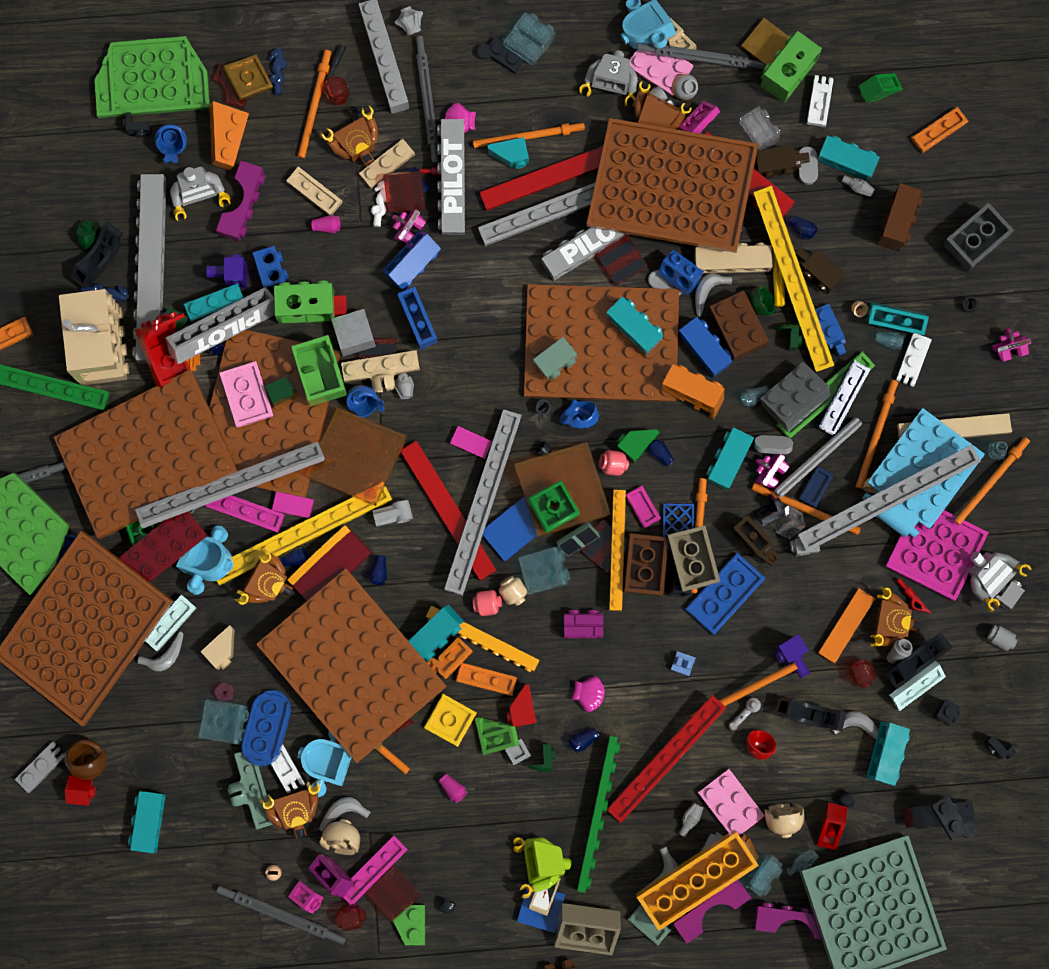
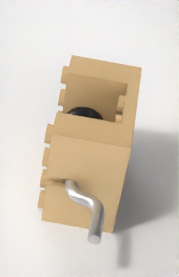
M106 289L59 295L67 372L80 385L127 380L126 374H129L128 363H125L124 358L127 355L126 344H122L125 330L124 326H121L120 319L123 318V312L119 304L112 298V295Z

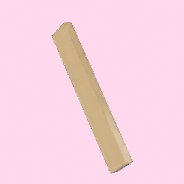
M1009 414L940 420L963 438L1009 434L1012 432ZM911 423L897 425L899 439Z

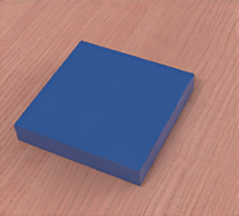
M535 891L531 892L530 897L523 898L517 922L555 933L558 915L566 894L555 893L550 910L546 916L529 909Z

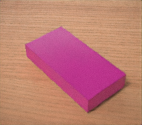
M459 426L450 442L451 445L484 460L493 443Z
M643 486L626 494L628 502L644 529L661 520Z
M276 492L272 510L310 519L314 499Z

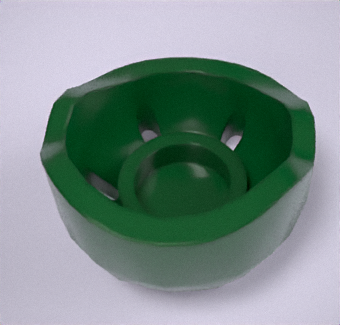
M762 285L751 291L749 302L755 314L760 316L772 315L776 307L773 304V296L768 289Z

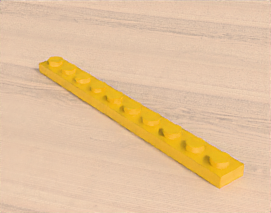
M770 186L756 191L754 195L815 370L818 372L832 367L834 363L773 188Z
M384 482L233 556L232 570L223 578L217 580L218 585L220 586L254 569L259 560L257 555L263 556L265 553L262 550L263 548L279 557L392 501Z

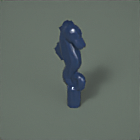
M280 48L272 50L271 56L268 58L270 61L274 59L272 64L274 74L269 79L274 84L275 95H282L281 83L284 81V75L281 69L283 70L287 67V62L283 59V51Z
M100 283L87 286L86 288L81 286V292L103 289V285ZM120 285L117 287L119 292L113 288H105L116 302L129 299L127 289H123Z

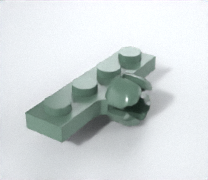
M243 752L234 754L240 774V781L228 786V794L240 792L241 795L230 799L232 805L235 807L244 804L249 806L256 830L273 825L268 820L264 807L259 801L260 799L264 803L268 801L259 767L249 763L244 757Z

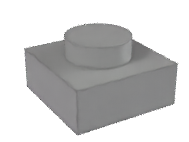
M522 739L518 740L519 746L505 749L513 765L531 756Z

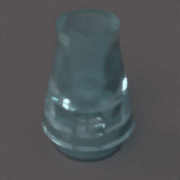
M878 331L875 342L895 351L896 349L901 350L905 335H901L900 332Z
M766 385L743 390V393L740 394L742 404L746 408L753 407L761 401L760 398L769 389Z
M1003 441L992 442L988 447L990 457L995 460L1003 459L1007 454L1008 445Z

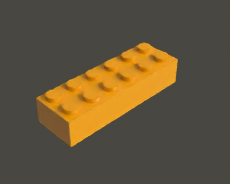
M734 829L636 893V896L659 931L759 865Z

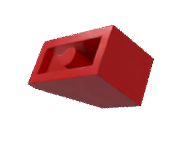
M529 684L523 687L511 705L510 712L507 713L508 723L513 724L515 727L536 724Z
M828 802L823 815L817 846L832 850L837 849L846 825L847 807Z

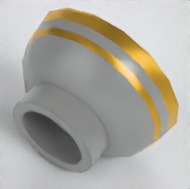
M680 74L675 78L673 92L678 99L682 101L690 100L697 94L698 83L692 75Z

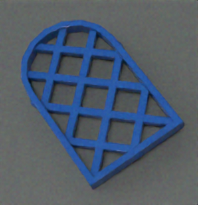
M663 504V537L669 535L667 532L671 528L676 532H681L684 528L689 530L687 525L691 521L692 529L694 528V504ZM668 506L676 507L673 510H671ZM681 506L690 507L685 511ZM665 508L670 512L666 517ZM678 508L683 512L679 518L674 513ZM691 508L692 517L687 513ZM671 514L677 519L673 524L667 520ZM684 515L690 519L686 524L680 520ZM665 521L670 525L666 530ZM678 521L683 525L679 531L674 527Z

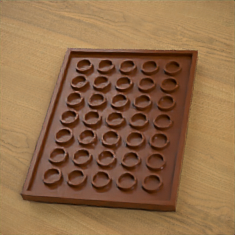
M609 118L587 227L737 253L758 144Z
M528 284L524 397L676 402V397L662 390V383L672 364L677 366L679 289ZM622 296L625 299L629 298L635 304L634 308L639 313L641 311L645 313L649 318L648 321L653 326L657 325L663 332L662 341L647 356L606 317V312ZM564 337L577 353V359H575L577 362L568 369L567 367L563 368L560 371L561 374L556 379L552 380L550 378L546 381L533 364V359Z
M245 330L226 340L210 404V411L238 471L312 443L318 442L319 444L329 401L310 406L291 347L303 342ZM334 350L337 363L339 364L341 351ZM256 361L264 387L284 377L287 378L288 382L293 381L297 390L293 392L295 398L280 405H273L266 390L273 417L237 428L220 373ZM314 464L254 487L306 498Z
M191 369L172 378L170 383L161 387L156 386L54 437L98 539H102L138 521L135 509L194 487H202L238 471Z
M81 531L0 645V662L83 727L90 720L169 609L173 600L86 532Z
M344 569L257 643V646L356 763H359L447 687L347 569Z

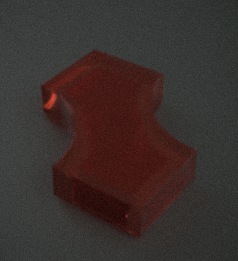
M219 63L214 82L219 83L225 89L227 105L244 109L248 98L238 100L222 70L223 66L227 64Z

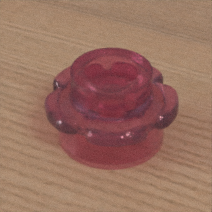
M221 683L215 689V696L221 702L230 701L233 698L234 689L231 685H227V683Z

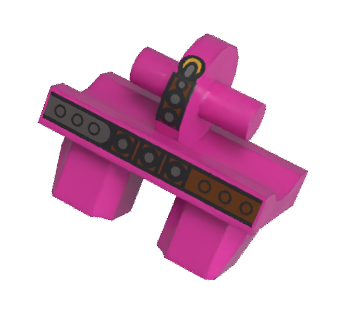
M418 210L411 211L408 216L405 212H402L400 216L394 215L392 217L396 222L393 228L398 230L400 227L393 238L394 240L407 244L415 236L409 231L410 228L413 226L421 230L426 221L419 216L420 212Z
M1010 328L1005 329V335L1000 336L1001 343L992 345L993 351L997 352L1000 361L1004 362L1012 359L1011 349H1016L1017 356L1028 355V344H1031L1030 338L1025 336L1019 337L1018 331L1012 332Z
M773 454L771 458L766 455L764 460L757 459L756 464L759 467L756 472L760 475L755 482L758 485L775 489L779 480L773 475L776 471L784 474L789 468V465L784 461L785 457L781 454Z

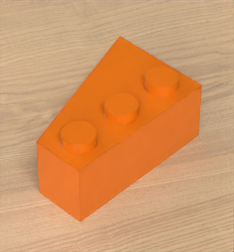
M213 101L209 105L211 162L214 166L230 171L234 167L249 113Z
M672 364L662 383V390L682 402L686 400L694 404L693 408L698 411L702 408L710 413L709 417L713 420L724 401V388L720 383L716 381L710 382L699 373L693 374L682 365L676 366Z

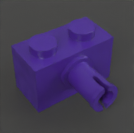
M240 255L224 257V266L207 265V278L224 277L227 287L238 283L240 289H248V266Z
M799 634L775 648L776 653L774 655L780 664L783 662L785 666L788 663L795 662L798 668L795 671L800 679L810 674V671L801 659L802 655L809 650Z

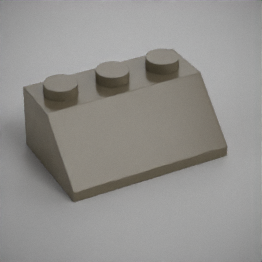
M706 526L667 535L682 592L720 582Z
M562 903L558 915L554 947L612 955L621 930L620 911Z

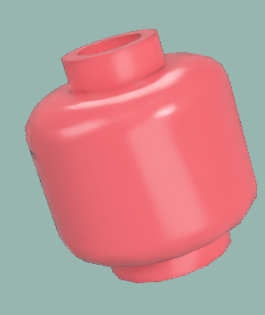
M607 450L604 454H601L599 459L600 469H602L604 474L621 476L629 466L626 455L619 451Z
M494 590L478 592L476 597H473L474 611L478 612L480 616L497 614L499 607H502L501 596H497Z

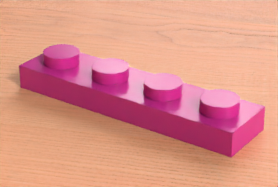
M232 495L206 504V507L276 533H279L285 517L282 513Z
M393 836L351 878L354 881V885L343 898L351 906L352 904L354 905L408 849Z

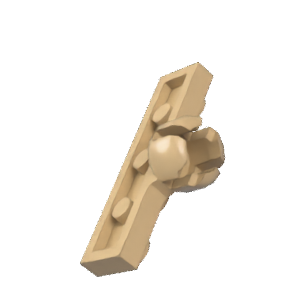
M417 350L341 363L345 383L370 379L375 392H383L382 382L385 383L387 391L394 389V376L396 374L420 370Z

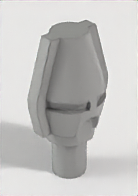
M845 175L842 180L843 183L849 185L853 191L860 195L871 197L875 192V189L862 179H852Z
M400 373L397 376L398 379L395 380V389L401 399H409L413 397L414 382L411 376L408 377V374Z
M693 803L685 812L682 819L683 826L679 832L680 835L686 837L689 830L697 825L703 811L702 806Z

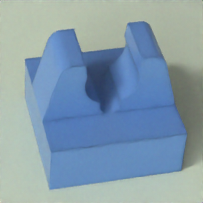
M677 651L671 670L689 677L695 657Z

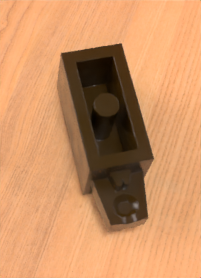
M793 145L758 150L756 155L758 172L766 179L773 178L777 174H782L783 176L791 175L797 171V168H801V164L810 162L809 152L799 153L798 150L794 151Z
M800 247L795 252L797 259L800 261L799 265L801 266L803 276L808 280L812 279L816 283V287L823 293L827 292L829 294L846 275L842 269L818 249L814 253L811 251L807 253Z
M748 515L731 530L757 559L760 557L768 565L772 566L780 558L772 547L774 543Z

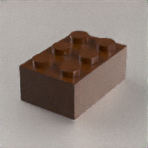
M902 183L898 185L891 200L877 243L878 246L897 252L902 247L905 248L912 233L909 230H911L917 218V214L914 213L917 212L923 199L920 196L922 190Z
M745 291L739 292L709 307L708 313L726 349L732 355V361L767 346L769 340Z
M640 534L627 535L622 593L663 596L668 537Z

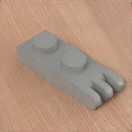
M54 742L15 779L27 793H31L65 759V753L57 757L61 752L59 747L54 752L51 751L56 746Z

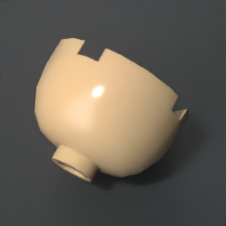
M790 803L769 806V811L767 809L764 810L768 828L783 838L791 837L792 834L801 829L804 823V808L796 804V808L790 807Z
M341 819L340 822L330 823L324 829L320 845L329 850V847L335 848L334 852L338 854L354 855L359 849L360 835L358 830L351 825L350 821Z

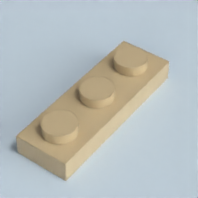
M402 139L362 170L359 175L372 189L412 158L415 153Z
M297 167L286 180L289 185L328 215H333L343 203L340 198L300 167Z

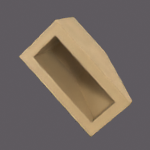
M230 625L201 651L218 670L220 668L225 669L231 663L230 659L233 657L235 630Z

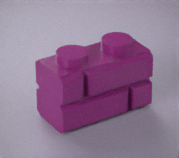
M568 610V614H564V638H603V614H599L598 610H588L587 614H580L579 610Z
M319 854L308 868L331 895L343 898L354 885V881L332 857Z

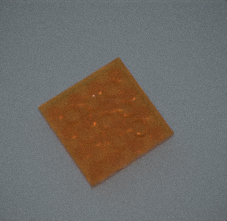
M337 408L319 445L325 460L309 466L305 476L308 479L376 506L407 440V436Z
M587 442L514 464L537 538L611 515ZM561 480L580 513L572 520L546 533L529 505L528 498ZM550 503L549 508L557 511L558 505Z

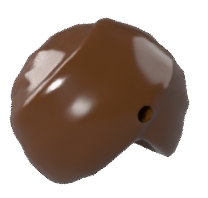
M81 739L73 743L65 752L64 762L72 776L82 780H92L97 778L106 768L107 755L102 746L97 742Z

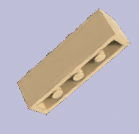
M740 243L738 244L737 253L698 246L695 247L694 262L698 268L704 271L703 274L770 272L772 269L771 245H766V243H756L755 246Z

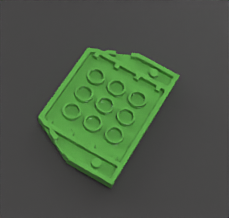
M186 36L111 42L107 56L104 57L102 62L103 65L100 72L95 78L98 118L126 116V112H131L132 115L209 109L208 72Z
M13 473L0 479V566L29 595H34L59 563L58 559L61 549L64 547L69 524L20 476Z

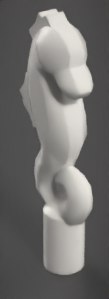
M386 180L380 181L374 189L376 192L380 190L376 198L377 205L371 208V213L374 215V227L381 226V217L386 213L384 202L387 203L392 199L389 193L390 184Z

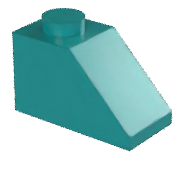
M524 137L487 145L488 154L510 168L520 169L529 164Z

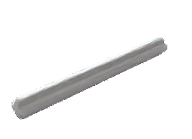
M857 417L851 420L774 490L775 494L780 498L783 497L862 425V422Z

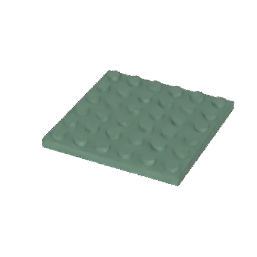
M908 835L800 871L832 969H893L947 950Z

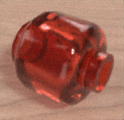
M338 76L330 77L325 81L323 91L328 102L337 105L346 103L350 96V90L346 81Z
M863 659L851 663L852 666L849 667L848 672L852 684L855 686L860 685L861 689L872 686L871 682L876 679L872 662Z
M358 904L341 906L339 912L336 913L338 927L344 931L361 929L363 922L367 919L365 909H361Z

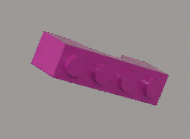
M243 161L240 162L235 180L244 191L243 201L236 210L222 213L216 229L219 236L240 242L241 237H245L247 220L252 218L253 203H257L260 194L258 192L259 186L264 184L266 177L262 167Z
M738 879L676 919L672 924L685 943L688 944L703 933L702 919L709 908L714 905L725 904L733 909H737L750 900L751 897Z
M761 903V906H756L754 930L775 933L782 923L788 920H799L808 927L812 938L822 940L811 909L801 908L800 912L792 911L793 907L781 905V909L773 908V904Z

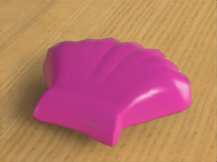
M460 103L453 104L447 110L445 119H464V133L469 129L475 130L476 112H469Z
M593 676L583 682L575 681L571 699L577 700L582 708L589 713L601 706L605 695L604 686L597 676Z

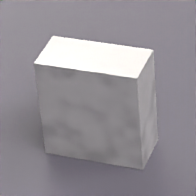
M364 309L331 319L343 357L376 347Z

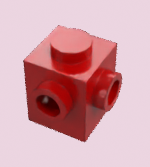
M69 776L65 787L66 804L89 806L91 798H95L96 786H93V779L82 780Z

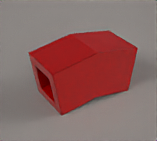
M346 295L334 296L335 318L347 314Z

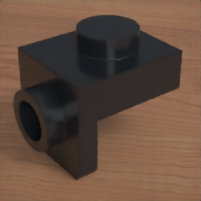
M126 112V118H123V128L126 129L129 135H135L138 138H145L146 135H151L152 128L149 123H133L131 112Z
M772 494L768 495L771 504L755 512L757 519L763 526L772 524L776 519L784 516L781 509L784 506L780 498H775Z
M990 736L984 741L987 744L986 749L992 755L996 754L999 759H1009L1016 753L1014 749L1018 747L1016 743H1013L1005 749L995 736Z

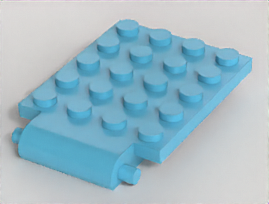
M922 408L867 483L877 490L875 493L877 494L972 444ZM973 446L976 454L981 460L985 454L981 452L979 449H977L975 446ZM977 464L876 517L906 538L910 534L915 538L919 533L914 528L918 521L930 529ZM866 492L862 499L865 500L871 497V495Z

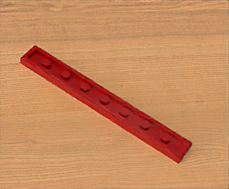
M603 146L480 192L486 211L598 170Z
M415 441L400 450L459 546L466 520L418 442ZM481 544L472 566L480 581L497 571Z
M711 695L607 808V811L621 823L723 713L726 707Z

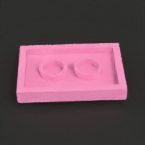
M638 50L630 59V66L634 68L637 75L656 87L660 86L671 97L674 96L673 82L675 78L680 74H689L694 66L685 59L659 56L651 52Z
M256 361L220 373L237 428L274 416Z
M730 769L726 770L698 792L728 833L735 829L740 836L765 816Z

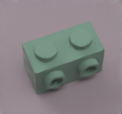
M562 337L534 358L533 364L546 381L550 378L554 380L561 374L560 371L563 368L567 367L568 369L577 362L575 360L577 359V353L566 339Z

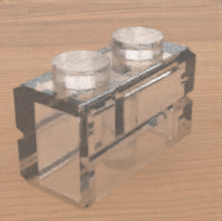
M760 106L742 116L739 123L751 141L758 144V150H764L779 141L780 130L776 125L771 124L768 112L765 109L762 110Z

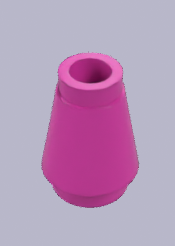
M333 214L313 219L312 230L329 233L340 231V218Z
M448 774L439 780L451 801L458 803L466 796L465 787Z

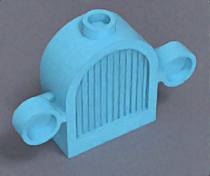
M640 0L626 1V7L630 13L623 20L624 33L620 34L625 44L628 43L635 49H637V43L653 45L656 48L666 46L667 38L676 33L672 20L657 0H652L643 6Z
M222 526L214 527L211 531V538L206 537L181 557L176 565L183 573L193 576L189 580L187 588L194 595L203 592L204 583L202 580L217 581L233 568L231 553L222 544L228 537L227 530Z
M330 731V741L324 739L314 740L305 748L300 747L297 757L301 759L306 773L317 778L320 786L318 797L324 796L327 791L324 784L325 781L343 786L351 761L349 753L341 744L337 743L338 740Z

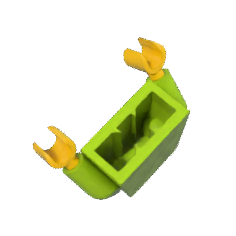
M519 837L514 839V844H521V846H515L514 851L519 853L524 849L529 883H533V886L527 884L521 886L520 890L527 889L529 891L528 894L522 895V898L530 897L531 892L535 891L537 893L549 889L559 881V877L564 875L565 870L570 869L571 860L563 858L561 848L553 845L543 837L529 838L526 841Z

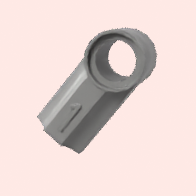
M409 500L393 503L392 506L373 510L376 527L413 520Z

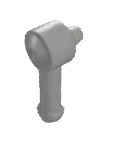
M756 698L747 700L746 707L733 721L729 722L728 728L735 731L751 712H757L760 709V701Z

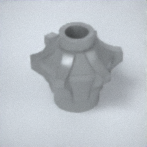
M411 6L401 9V14L395 21V24L401 26L407 35L422 31L420 21L423 12L411 9Z

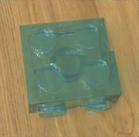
M525 12L517 21L511 33L503 41V46L516 53L531 65H534L553 42L556 32H554V28L550 24L544 25L539 22L535 14H527Z
M552 547L519 557L528 595L568 585L567 580H570L568 570L564 569L563 561H565V555L562 550H559V547Z
M206 700L199 738L240 745L245 733L243 729L244 722L249 717V712L246 710L247 706Z
M767 855L746 888L759 897L762 895L766 896L772 887L770 883L773 878L777 879L782 873L783 869H781V866L783 864L772 855Z

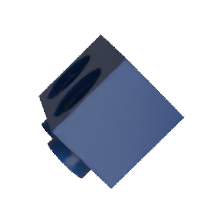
M275 246L253 252L263 288L266 287L269 291L274 290V286H279V283H284L289 279L286 268L282 269L280 262H283L281 251H276ZM268 256L274 257L271 263H265L264 260ZM272 274H278L279 279L276 281H271L270 276Z
M673 249L662 261L657 274L686 295H689L698 285L704 271Z

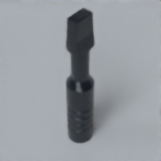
M339 45L332 60L331 68L325 80L327 85L346 50L344 45Z

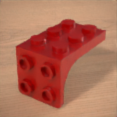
M176 311L169 314L164 313L156 316V320H148L141 323V327L135 329L157 387L170 383L172 378L190 370L187 360L177 364L169 353L166 337L176 333V321L185 317L184 313L177 314Z

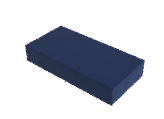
M817 466L798 500L816 508L834 475Z

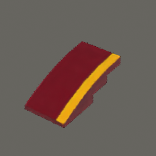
M345 525L318 549L288 581L308 601L344 569H347L352 574L372 552Z

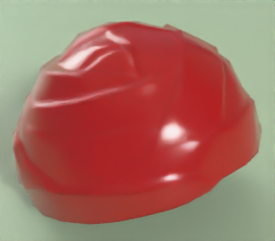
M754 730L747 735V750L754 758L766 760L776 752V741L769 733L762 730Z

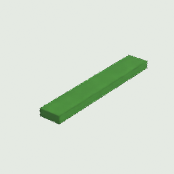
M863 351L853 359L870 370L875 366ZM851 362L826 382L831 396L792 430L787 432L779 423L776 425L786 437L792 438L828 407Z

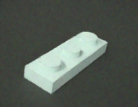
M181 595L166 611L146 639V642L158 652L195 611L196 607Z
M934 661L889 696L895 707L900 711L946 676L940 664Z

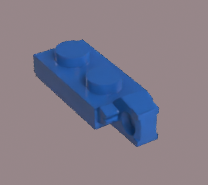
M827 304L815 309L829 349L834 348L838 357L846 353L843 345L846 343L845 337L830 305Z

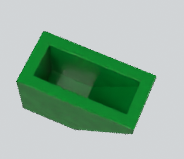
M895 73L874 75L859 85L861 96L866 103L879 101L903 90Z
M656 429L630 431L627 435L622 434L617 440V450L623 452L631 462L635 463L660 432Z

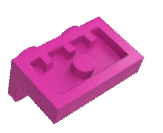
M703 101L679 126V129L700 134L720 111L717 106Z

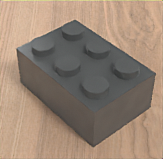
M987 203L950 235L943 243V246L969 272L1006 240L1014 230L990 203Z
M802 362L760 399L762 407L789 432L829 398L831 394L829 386Z

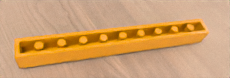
M613 490L609 611H622L626 490Z
M431 606L426 615L428 621L440 610ZM465 622L460 625L462 629L458 632L460 634L459 637L465 640L468 638L471 640V643L475 645L480 644L482 645L481 648L487 651L490 649L493 654L497 656L500 654L507 661H514L516 666H523L528 672L535 671L539 663L538 659Z

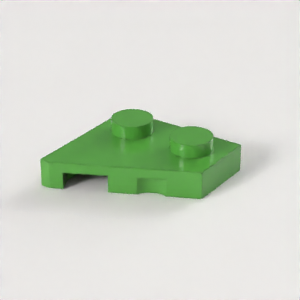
M482 717L475 718L483 755L519 746L515 726Z
M399 905L404 911L396 918L388 910L405 945H425V905Z

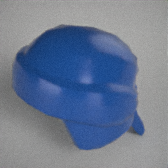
M175 124L161 126L154 136L156 147L165 156L163 159L165 163L168 164L170 161L178 163L177 155L182 153L186 147L187 138L185 132Z
M355 386L349 390L346 396L348 408L358 417H367L376 408L380 413L385 410L383 407L384 401L377 396L375 390L371 387Z

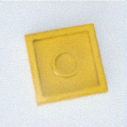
M442 694L424 728L458 747L477 712Z

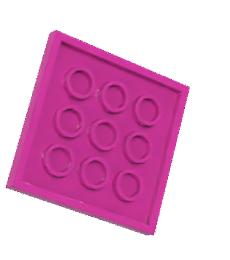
M943 510L930 529L918 521L914 528L919 533L915 538L910 534L906 538L900 535L885 567L952 601H956L967 579L969 570L974 564L970 557L973 553L980 552L989 532L965 520L960 525H956L953 520L957 516Z

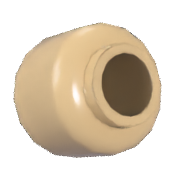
M510 576L500 583L499 593L506 604H515L517 606L525 601L524 597L527 594V589L520 578Z

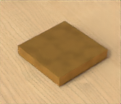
M763 18L741 45V48L757 61L763 62L766 67L768 63L772 65L776 60L774 56L778 50H783L786 47L785 42L789 36Z
M257 54L227 64L222 68L239 101L273 88Z

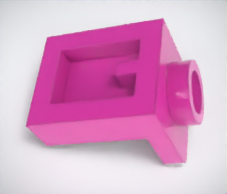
M301 881L297 883L288 896L302 909L312 914L320 907L324 897L317 894Z

